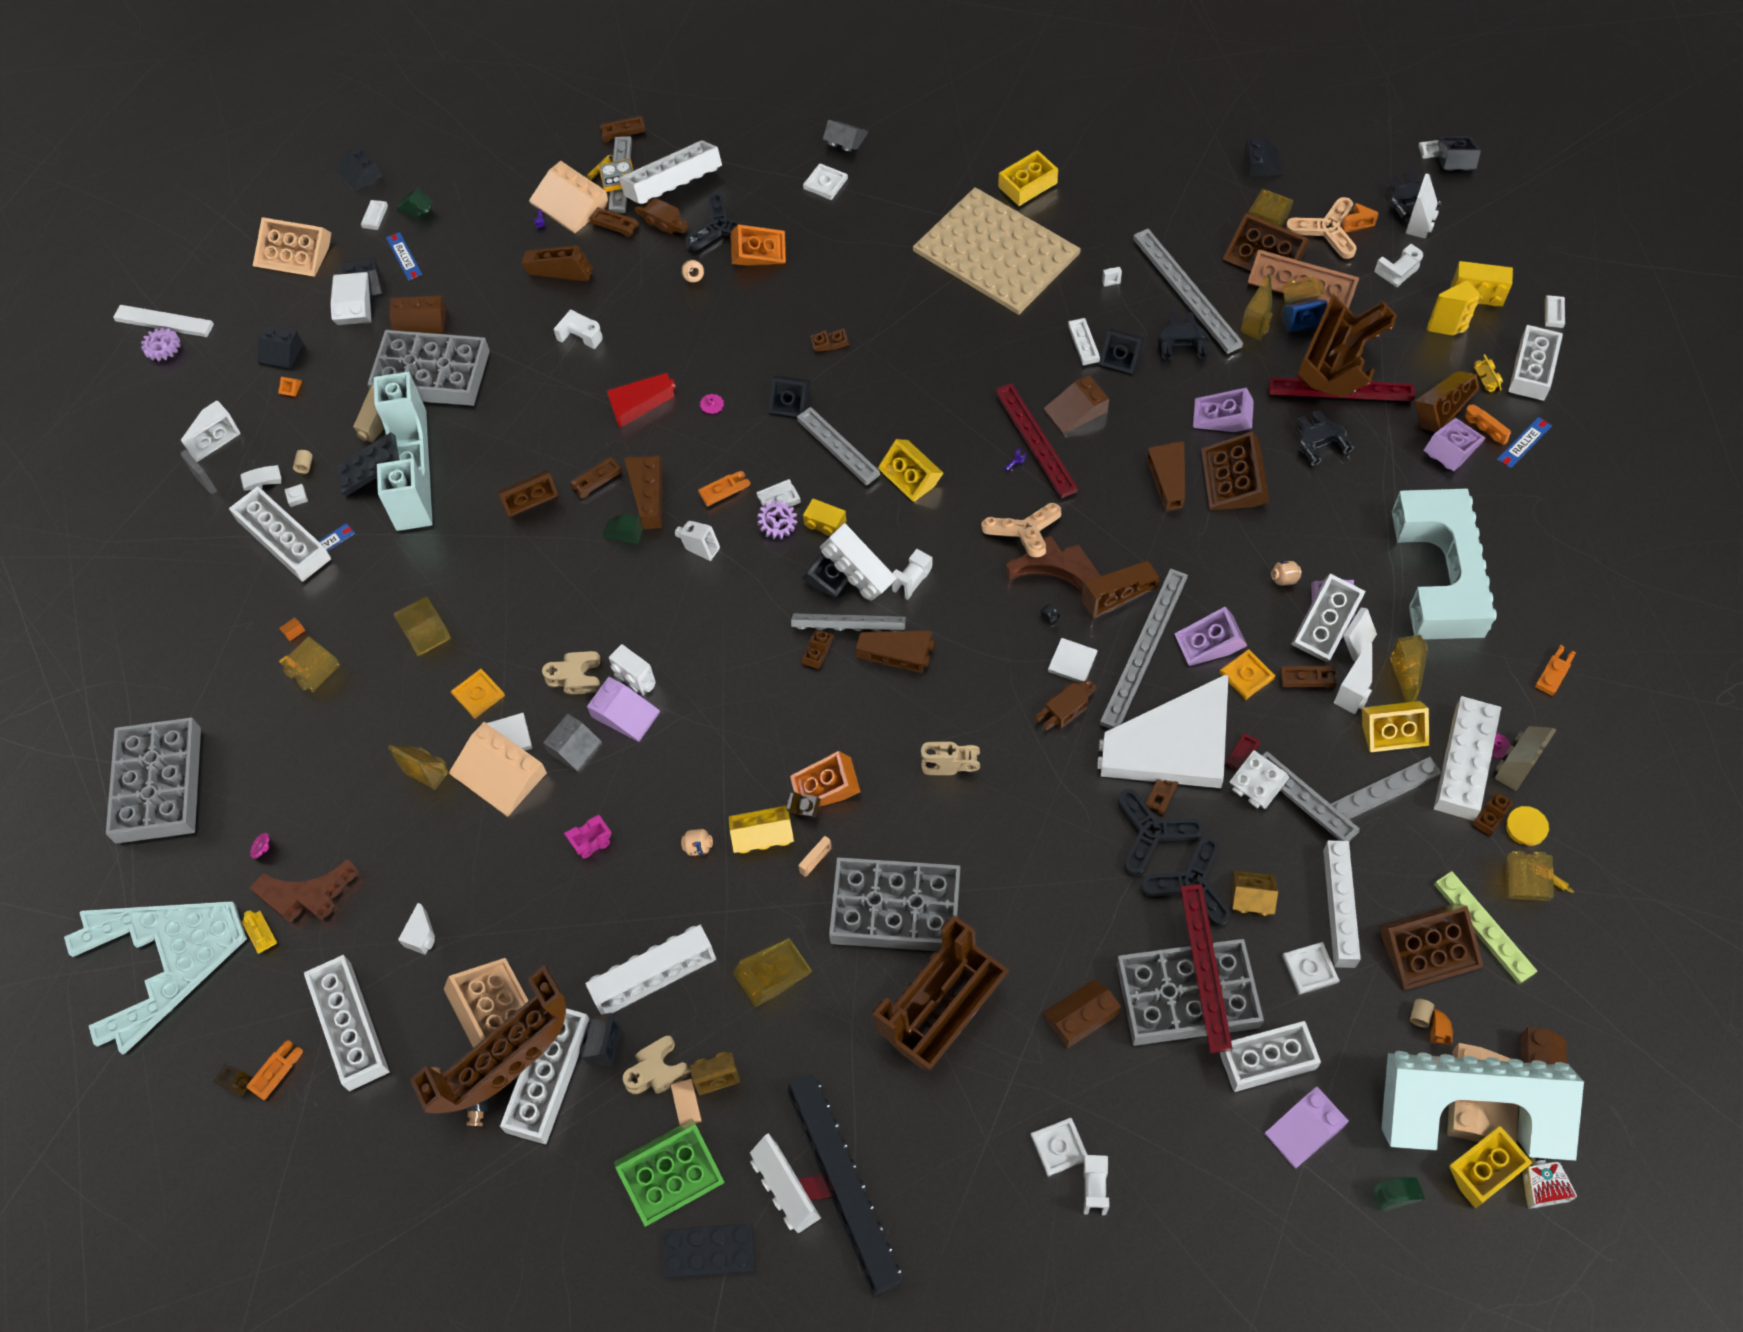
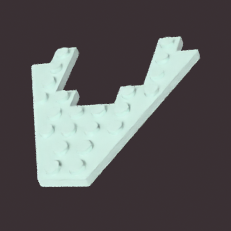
M233 902L87 910L80 912L84 928L64 937L70 956L74 957L130 932L133 944L137 948L155 940L164 968V972L144 980L149 999L89 1025L94 1045L100 1046L116 1039L119 1052L125 1054L247 939L236 905Z

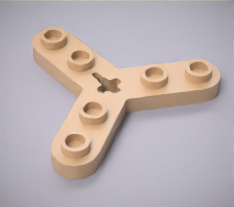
M1339 198L1325 218H1291L1287 221L1286 229L1296 234L1324 236L1343 258H1352L1356 253V245L1340 227L1344 216L1349 215L1353 207V202L1349 198Z
M1049 503L1024 520L988 517L982 521V531L990 535L1020 537L1030 556L1041 557L1046 553V543L1039 531L1061 517V507L1055 503Z

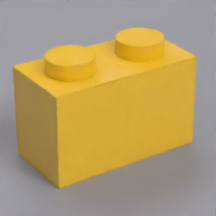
M812 499L803 514L804 525L809 529H815L827 536H831L846 523V511Z

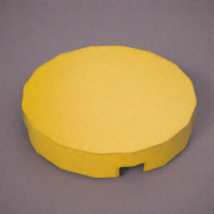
M1521 806L1515 808L1508 815L1506 831L1516 843L1534 846L1540 844L1547 837L1549 824L1545 815L1539 810L1528 806Z

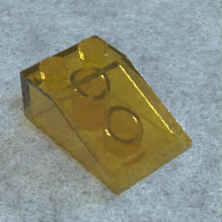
M1267 274L1247 306L1241 327L1242 333L1260 340L1263 334H1267L1270 328L1268 323L1273 315L1271 313L1272 287L1270 274Z
M427 596L393 614L417 656L451 639L446 626Z
M1421 635L1399 638L1390 655V660L1406 703L1415 702L1421 690L1428 652L1427 643L1423 642Z
M392 744L388 746L389 751L403 773L434 790L449 772L443 759L437 756L435 758L430 756V753L423 748L417 749L413 746Z
M788 938L741 960L733 974L754 1006L757 1007L773 999L811 974L812 970L791 939Z

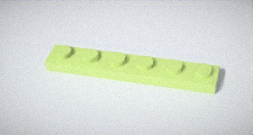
M1452 871L1435 882L1436 888L1450 904L1459 903L1468 906L1475 934L1518 984H1521L1537 972L1536 968Z

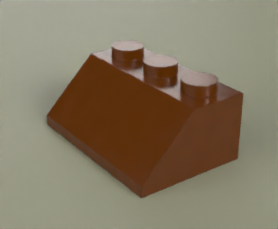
M441 295L391 298L389 313L392 331L444 334L446 306Z
M547 470L496 491L508 517L558 496L552 476Z
M1094 979L1042 1014L1068 1049L1118 1016L1121 1006L1109 989Z
M1527 1027L1521 1033V1061L1523 1063L1542 1061L1555 1065L1556 1062L1567 1064L1565 1038L1552 1030Z

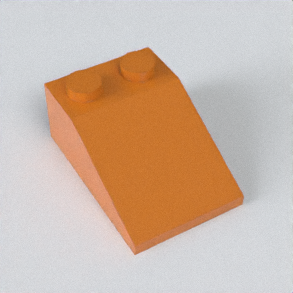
M737 225L731 231L732 264L746 266L785 264V231Z
M840 751L790 776L794 792L821 798L819 807L843 801L861 792L851 757Z

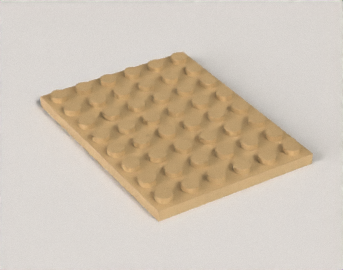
M976 187L913 246V251L1018 315L1080 254L1081 249Z

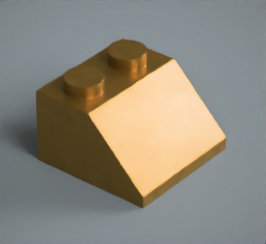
M1233 870L1232 909L1241 913L1250 911L1257 912L1260 915L1275 914L1278 897L1275 875Z
M721 1052L715 1055V1058L709 1060L706 1058L695 1061V1064L690 1065L693 1083L699 1096L740 1083L732 1052Z

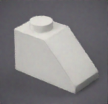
M418 903L398 940L404 947L426 955L428 949H431L434 944L435 935L427 911Z

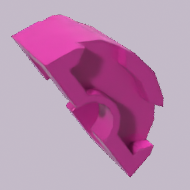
M597 815L588 820L584 826L580 828L575 827L564 834L577 854L581 855L582 858H587L599 848L604 849L610 844L609 838L612 832L600 815Z

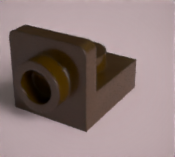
M791 791L787 800L786 810L795 815L816 818L821 798L801 795Z
M225 1063L213 1082L243 1097L247 1091L246 1087L253 1077Z

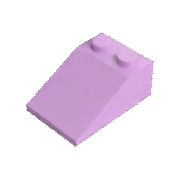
M1242 388L1195 398L1193 427L1229 432L1252 429L1254 401L1248 389Z
M1454 418L1433 435L1424 451L1431 458L1443 463L1447 469L1455 471L1485 440V437L1457 418Z
M1226 607L1175 633L1189 666L1231 655L1247 646L1233 615Z
M611 677L607 678L587 706L592 718L638 742L660 713L659 709L626 685Z
M1316 1087L1266 1131L1265 1135L1296 1169L1342 1130L1348 1123V1120L1325 1094Z

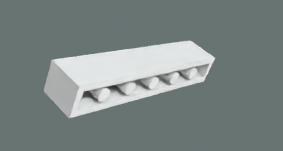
M1327 841L1323 852L1334 967L1356 968L1361 958L1349 841Z

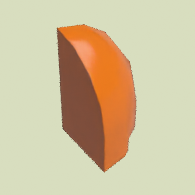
M1434 1009L1431 1018L1430 1042L1452 1046V1023L1446 1014L1438 1009Z

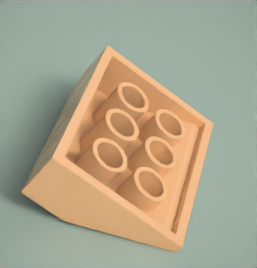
M562 161L558 162L547 172L529 200L532 205L542 209V212L574 234L590 222V217L597 207L605 209L609 206L607 193L604 189Z
M262 218L253 266L315 277L329 249L331 232L323 227Z
M485 722L470 736L449 772L452 777L507 817L547 773L540 761Z
M506 958L448 977L444 987V991L473 1048L528 1002Z
M1459 1043L1452 1051V1056L1455 1058L1473 1056L1481 1060H1486L1488 1057L1497 1058L1500 1061L1510 1060L1508 1057L1485 1048ZM1475 1100L1451 1102L1449 1104L1447 1136L1480 1142L1501 1126L1517 1144L1518 1104Z

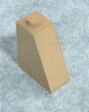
M374 385L371 386L354 424L357 436L363 441L367 440L372 443L384 429L383 422L375 407Z

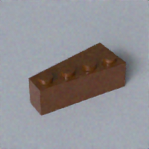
M1457 371L1416 399L1414 402L1421 429L1437 432L1448 424L1480 389L1477 374Z
M660 456L624 458L643 529L662 528L663 467Z
M1148 561L1138 563L1085 581L1082 603L1090 615L1096 618L1157 588L1160 577Z

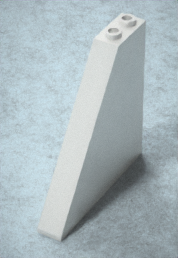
M1228 675L1217 678L1106 731L1104 740L1100 739L1099 751L1103 752V756L1098 757L1097 768L1101 769V776L1153 782L1161 779L1162 782L1169 780L1172 783L1177 781L1178 784L1221 788L1224 779Z

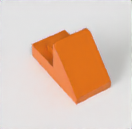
M1355 204L1352 214L1344 216L1341 228L1344 232L1375 226L1378 212L1360 204Z

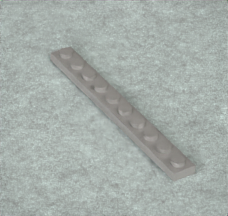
M1146 229L1135 234L1133 240L1228 354L1241 348L1243 345L1241 339L1152 232Z
M1173 569L1169 570L1100 721V725L1113 729L1123 723L1187 581V574Z

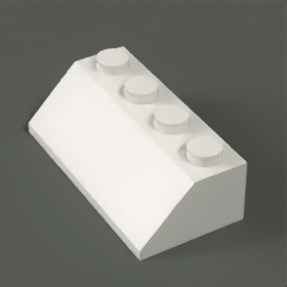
M766 1134L750 1152L753 1158L750 1162L757 1173L761 1171L764 1176L761 1181L768 1192L772 1190L775 1198L772 1200L779 1211L783 1209L786 1217L783 1219L790 1230L794 1228L797 1233H800L821 1219L779 1146L769 1134Z

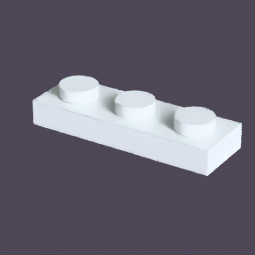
M1086 319L1068 321V327L1082 365L1100 362V356Z

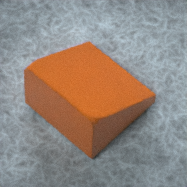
M281 377L278 394L296 397L302 381Z
M293 618L279 628L289 641L305 631L296 618Z

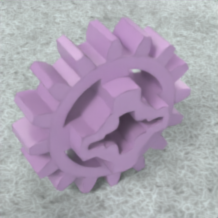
M162 327L159 331L155 328V332L149 331V336H144L145 341H141L143 345L141 349L146 357H150L151 360L155 358L157 361H160L161 358L167 360V356L173 357L172 353L178 352L176 348L180 347V339L175 331H171L170 328L165 330Z
M772 500L771 505L766 502L765 508L761 507V513L757 516L760 519L757 525L762 526L760 531H766V537L771 534L774 540L776 536H779L781 540L783 534L788 537L790 535L789 531L793 532L794 526L797 524V521L794 520L797 514H792L794 508H788V502L783 505L782 500H779L778 503ZM775 517L779 518V522L775 521Z

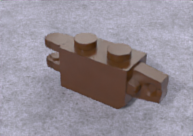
M655 197L651 202L642 203L643 207L636 206L635 212L644 217L645 222L660 228L662 231L672 234L674 231L684 233L688 229V222L680 218L678 208Z
M1089 679L1080 684L1074 682L1070 686L1066 685L1057 696H1052L1047 700L1046 707L1036 715L1035 720L1039 722L1049 716L1050 719L1045 722L1043 728L1049 730L1054 725H1057L1061 729L1087 709L1088 697L1096 690V686Z

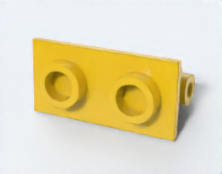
M1484 354L1485 360L1476 361L1474 368L1479 377L1487 375L1481 378L1486 390L1492 392L1498 387L1501 391L1500 383L1503 380L1499 372H1494L1495 365L1492 359L1488 360Z
M251 910L244 913V920L241 922L257 953L260 954L277 944L261 911L256 913Z

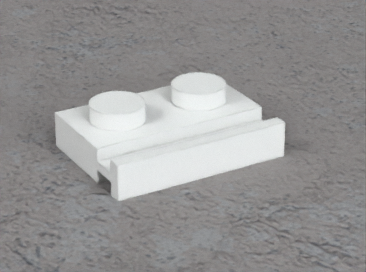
M790 479L757 492V497L763 508H765L766 502L771 505L772 500L775 503L782 500L783 505L788 502V508L801 503L800 497L791 484Z

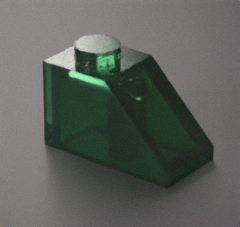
M417 187L401 200L396 209L418 217L421 214H427L431 209L429 205L432 203V200Z
M622 513L608 520L603 537L638 544L643 531L640 517Z
M1402 1177L1379 1183L1374 1188L1382 1211L1425 1200L1417 1177Z

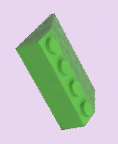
M693 1119L614 1161L615 1168L645 1227L725 1183Z

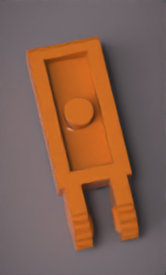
M1468 405L1464 416L1469 423H1475L1480 430L1485 431L1494 441L1504 446L1509 440L1511 431L1478 406Z
M739 471L699 489L698 494L705 505L710 506L739 490H744L750 485V481L743 479L745 474L743 471Z
M1560 645L1555 655L1551 657L1535 685L1536 688L1551 696H1554L1576 654V652L1571 651L1566 661L1560 659L1559 656L1563 653L1565 647L1563 645Z
M289 1040L284 1042L266 1061L246 1088L265 1101L293 1066L292 1064L297 1062L303 1050L297 1047L284 1059L283 1057L288 1054L293 1046V1043Z

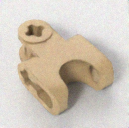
M593 651L567 653L564 655V662H549L545 664L542 673L546 684L554 688L564 687V692L567 694L598 692L600 689L598 678L586 676L584 673L590 668L599 666L600 655Z
M954 742L924 743L921 748L923 759L921 763L922 771L926 775H954L957 771H977L980 769V763L977 761L980 749L974 745L958 746ZM933 749L936 754L928 755L926 751ZM928 763H936L934 768H928L926 765Z
M665 1036L635 1055L638 1064L626 1070L623 1075V1082L629 1093L640 1094L650 1087L654 1089L656 1094L669 1089L671 1084L680 1082L690 1075L691 1069L686 1063L681 1062L675 1066H668L663 1063L664 1057L675 1046L671 1036ZM633 1078H636V1080H638L636 1084H634V1082L632 1081Z

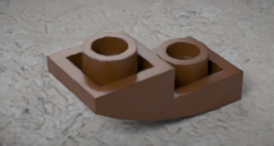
M844 328L829 334L825 330L810 336L814 351H828L850 345Z
M816 629L809 640V647L802 657L801 664L819 669L827 655L834 635Z
M1495 791L1473 823V826L1491 836L1514 802Z

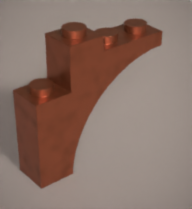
M1051 536L1043 538L1046 543V553L1043 556L1032 557L1026 553L1024 556L1013 559L1006 564V576L1009 580L1026 574H1048L1067 580L1082 592L1085 581L1101 576L1078 544L1073 547L1070 546L1062 552Z
M346 859L331 872L308 881H281L263 873L250 889L289 923L292 919L298 917L303 908L307 909L321 921L335 907L331 899L341 892V889L347 882L354 879L358 870L352 862Z

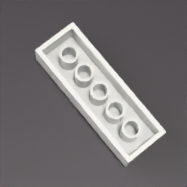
M701 140L621 176L619 180L624 196L642 204L652 197L661 196L665 191L674 190L678 185L689 183L691 179L700 178L707 172L717 170L718 167L722 166L718 148Z
M258 486L229 508L236 521L302 582L331 559L325 547Z
M1463 696L1459 699L1453 715L1434 810L1473 821L1480 813L1501 711L1500 706Z
M701 925L697 927L692 926L686 929L685 933L679 936H672L659 946L650 947L646 953L640 956H632L628 959V962L622 965H615L602 975L593 976L585 984L600 1014L614 1013L715 961L716 958Z
M342 955L304 972L341 1084L351 1091L390 1073L350 961Z
M566 1009L564 1024L555 1041L536 1061L520 1073L500 1125L505 1133L546 1145L584 1043L587 1025L589 1022L591 1023L587 1014Z

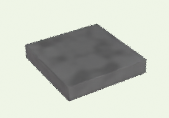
M186 449L182 451L180 455L194 476L210 494L217 492L202 467Z

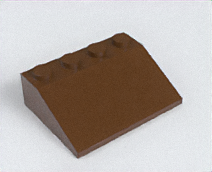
M1245 213L1223 260L1251 272L1258 250L1300 261L1309 242L1308 238Z
M1253 431L1201 449L1210 510L1253 508L1270 502L1261 446Z
M1455 903L1379 925L1385 949L1403 990L1484 967L1467 905Z

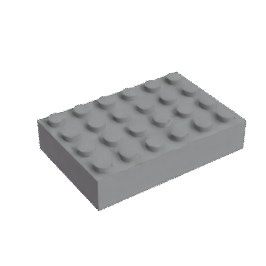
M385 330L367 385L370 389L374 385V377L410 372L422 401L474 406L490 350L486 339L483 337Z
M193 718L114 729L106 835L114 843L195 833L201 727Z
M837 858L829 933L830 943L939 951L942 948L941 926L947 919L950 920L954 915L956 917L958 915L960 865Z
M1244 939L1213 943L1229 1032L1260 1028L1264 1019ZM1190 946L1118 956L1116 966L1133 1046L1206 1036Z

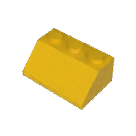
M1468 280L1438 295L1426 329L1429 332L1452 336L1459 332L1463 333L1469 327V322L1474 315L1473 312L1481 294Z
M896 439L878 467L912 501H916L934 488L943 475V472L909 440Z
M1421 701L1362 708V727L1370 752L1429 746V708Z
M787 805L729 816V828L734 853H747L757 848L764 850L773 845L785 846L790 844V842H794L789 811L786 810Z
M1499 1126L1449 1167L1459 1190L1476 1209L1533 1162L1504 1129Z

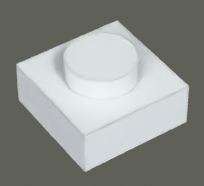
M1120 267L1103 270L1102 282L1104 287L1121 282L1122 271Z
M302 484L285 489L290 507L308 502Z

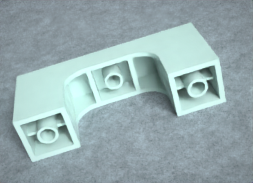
M410 372L374 377L375 407L383 422L386 435L390 432L396 435L400 458L399 461L377 464L378 495L396 531L433 525L426 409Z
M1468 489L1400 491L1392 509L1397 543L1430 542L1440 547L1446 557L1451 583L1450 586L1417 588L1409 606L1415 640L1485 638L1487 632L1491 629L1493 621L1496 620V610L1492 606L1493 594L1489 592L1490 581L1485 573L1486 561L1482 558L1483 547L1478 539L1479 528L1475 525L1476 514L1472 511L1473 499L1472 496H1469Z
M1396 1051L1395 1053H1388L1381 1130L1391 1147L1437 1150L1440 1115L1443 1109L1451 1102L1475 1100L1514 1103L1520 1106L1517 1140L1529 1157L1576 1160L1584 1081L1568 1064L1563 1062H1556L1555 1065L1542 1061L1523 1063V1061L1518 1059L1500 1061L1497 1058L1488 1057L1486 1060H1481L1473 1056L1455 1058L1452 1055L1442 1054L1438 1057L1428 1053L1409 1055V1053L1404 1051Z

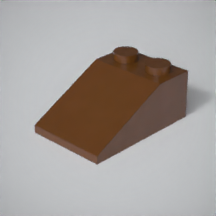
M1087 375L1074 382L1044 408V412L1061 433L1065 434L1108 411L1109 398L1092 377Z

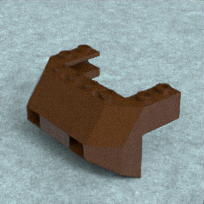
M1333 293L1303 359L1297 378L1310 388L1340 397L1353 394L1358 388L1367 386L1372 381L1375 370L1373 368L1366 372L1361 370L1365 360L1360 355L1363 352L1365 342L1377 338L1385 330L1389 331L1392 329L1397 315L1382 301L1356 317Z
M955 915L950 920L947 919L941 926L942 948L939 952L935 951L931 955L930 963L918 971L916 980L904 988L902 997L899 1000L896 999L892 1004L890 999L886 997L883 1002L879 1001L873 1009L876 1029L902 1055L921 1069L931 1070L1010 971L976 946L975 929ZM964 980H966L967 984L958 993V995L955 996L954 993L956 992V990L960 987ZM928 1026L930 1030L924 1036L922 1032Z

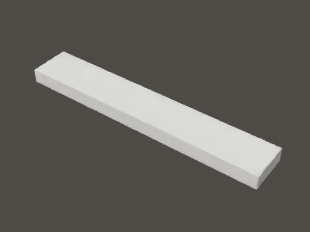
M120 305L113 317L117 322L157 329L164 327L165 330L170 328L171 331L208 337L214 325L211 320Z

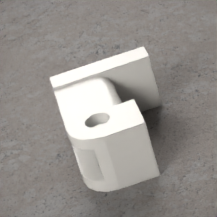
M1410 244L1403 250L1401 258L1394 264L1381 257L1377 261L1374 272L1398 287L1419 269L1423 253L1420 249Z
M571 309L554 328L556 339L562 343L570 333L583 338L584 344L593 349L602 341L599 323Z
M916 549L909 558V565L905 570L900 572L896 569L892 573L897 578L892 583L893 592L896 593L901 585H904L905 598L908 600L921 581L929 574L932 568V557Z
M1085 1155L1084 1214L1089 1213L1090 1207L1102 1208V1215L1107 1214L1109 1209V1198H1106L1108 1156Z

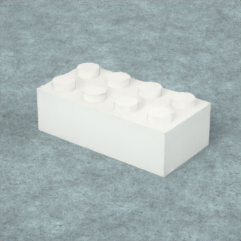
M1530 325L1526 326L1520 341L1508 392L1545 400L1551 388L1563 333Z
M845 523L820 546L823 555L830 558L835 563V567L847 576L848 581L858 587L861 595L870 601L883 593L897 579Z
M1332 574L1326 576L1291 645L1324 662L1329 661L1366 591Z
M1305 1021L1231 1041L1232 1051L1219 1052L1234 1092L1313 1071L1321 1063Z

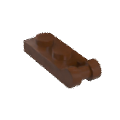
M642 116L602 124L599 127L603 142H609L615 137L646 132Z
M599 207L596 208L590 217L592 224L623 233L626 237H631L633 229H636L639 225L638 221L633 218Z
M610 457L574 479L570 486L577 490L580 498H585L589 492L622 472L621 467Z
M1334 666L1281 667L1280 669L1282 687L1335 688L1337 686V679L1334 678L1336 674Z
M1157 779L1146 802L1147 807L1158 811V814L1163 816L1178 782L1174 781L1172 783L1169 780L1162 782L1161 779ZM1155 799L1163 800L1162 804L1155 802Z

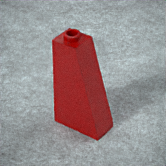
M668 373L607 391L619 428L674 397L673 389H676L674 380L669 379Z

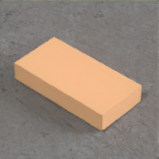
M824 836L798 865L799 871L803 876H808L832 849L829 838Z
M692 1079L671 1084L679 1124L682 1125L692 1119L695 1124L702 1122Z

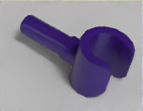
M538 209V218L534 219L537 228L545 226L542 209Z
M1017 449L1014 459L1004 469L1008 471L1016 463H1023L1026 453L1020 455L1021 449Z

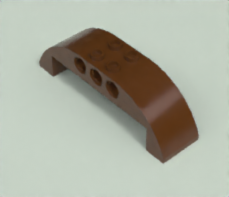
M545 965L528 978L536 995L443 1075L426 1065L410 1079L425 1112L448 1113L458 1111L488 1099L508 1085L551 1046L564 1024L566 1002Z

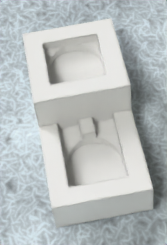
M278 465L262 467L241 474L243 490H253L257 486L262 489V485L281 484Z

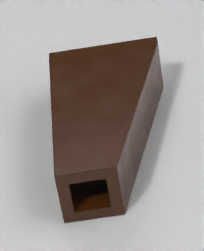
M578 245L525 251L521 262L529 275L589 281L593 269Z
M1172 442L1148 448L1146 459L1165 511L1183 508L1185 501L1184 442Z
M932 631L861 632L856 646V658L923 673L924 666L928 667L930 660L929 650L933 651L935 640L932 639Z

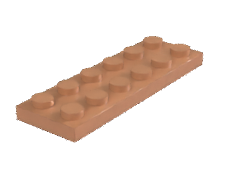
M1258 250L1248 284L1303 300H1326L1327 306L1334 293L1349 309L1359 277Z

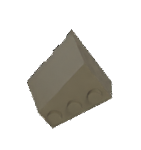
M1528 726L1525 732L1520 731L1514 740L1517 742L1516 746L1511 745L1505 754L1508 758L1506 761L1501 760L1495 770L1498 773L1495 779L1517 791L1554 735L1556 729Z

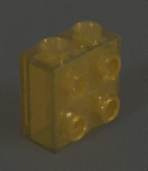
M1262 189L1248 214L1282 227L1291 212L1293 200Z
M1314 276L1304 277V281L1299 282L1296 279L1286 281V284L1282 285L1286 305L1321 299V294H1324L1322 281L1319 282L1318 278H1314Z
M309 636L281 662L285 675L290 679L294 677L298 680L297 684L302 689H309L312 693L340 667L337 659Z
M1512 851L1511 854H1508L1506 857L1507 899L1551 901L1554 897L1553 856L1546 855V852L1524 854L1523 851Z

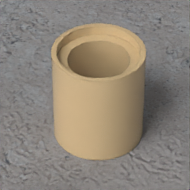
M298 450L293 469L298 473H308L313 455L309 451Z
M1416 999L1410 1022L1419 1027H1429L1434 1004L1427 1000Z

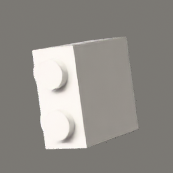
M621 644L609 657L614 678L620 683L624 682L627 684L628 688L635 693L638 692L644 696L653 689L656 683L651 666Z
M1253 750L1230 780V783L1233 786L1232 790L1242 797L1244 794L1250 798L1248 802L1256 808L1261 806L1266 809L1290 777L1286 772Z

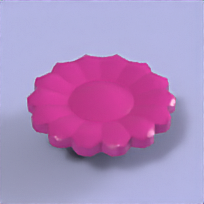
M717 394L706 395L700 401V408L707 414L718 413L724 407V400Z
M1496 733L1491 756L1495 759H1503L1511 746L1509 740L1504 735Z
M261 833L254 841L250 850L252 858H258L269 849V835L267 833Z

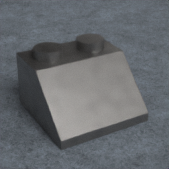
M828 120L823 139L827 140L829 145L837 147V144L842 145V149L851 151V149H858L868 131L842 122Z
M567 714L543 744L548 754L579 772L602 742L582 722Z

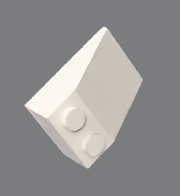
M1425 174L1406 234L1425 239L1427 233L1432 232L1434 222L1431 221L1436 220L1439 212L1436 210L1438 202L1429 174Z
M367 272L333 276L331 317L332 321L337 325L371 322Z
M217 400L200 412L181 441L189 454L198 462L241 433L230 414Z
M1368 641L1341 684L1334 704L1353 714H1356L1359 708L1362 709L1365 706L1372 692L1369 689L1372 683L1371 642Z

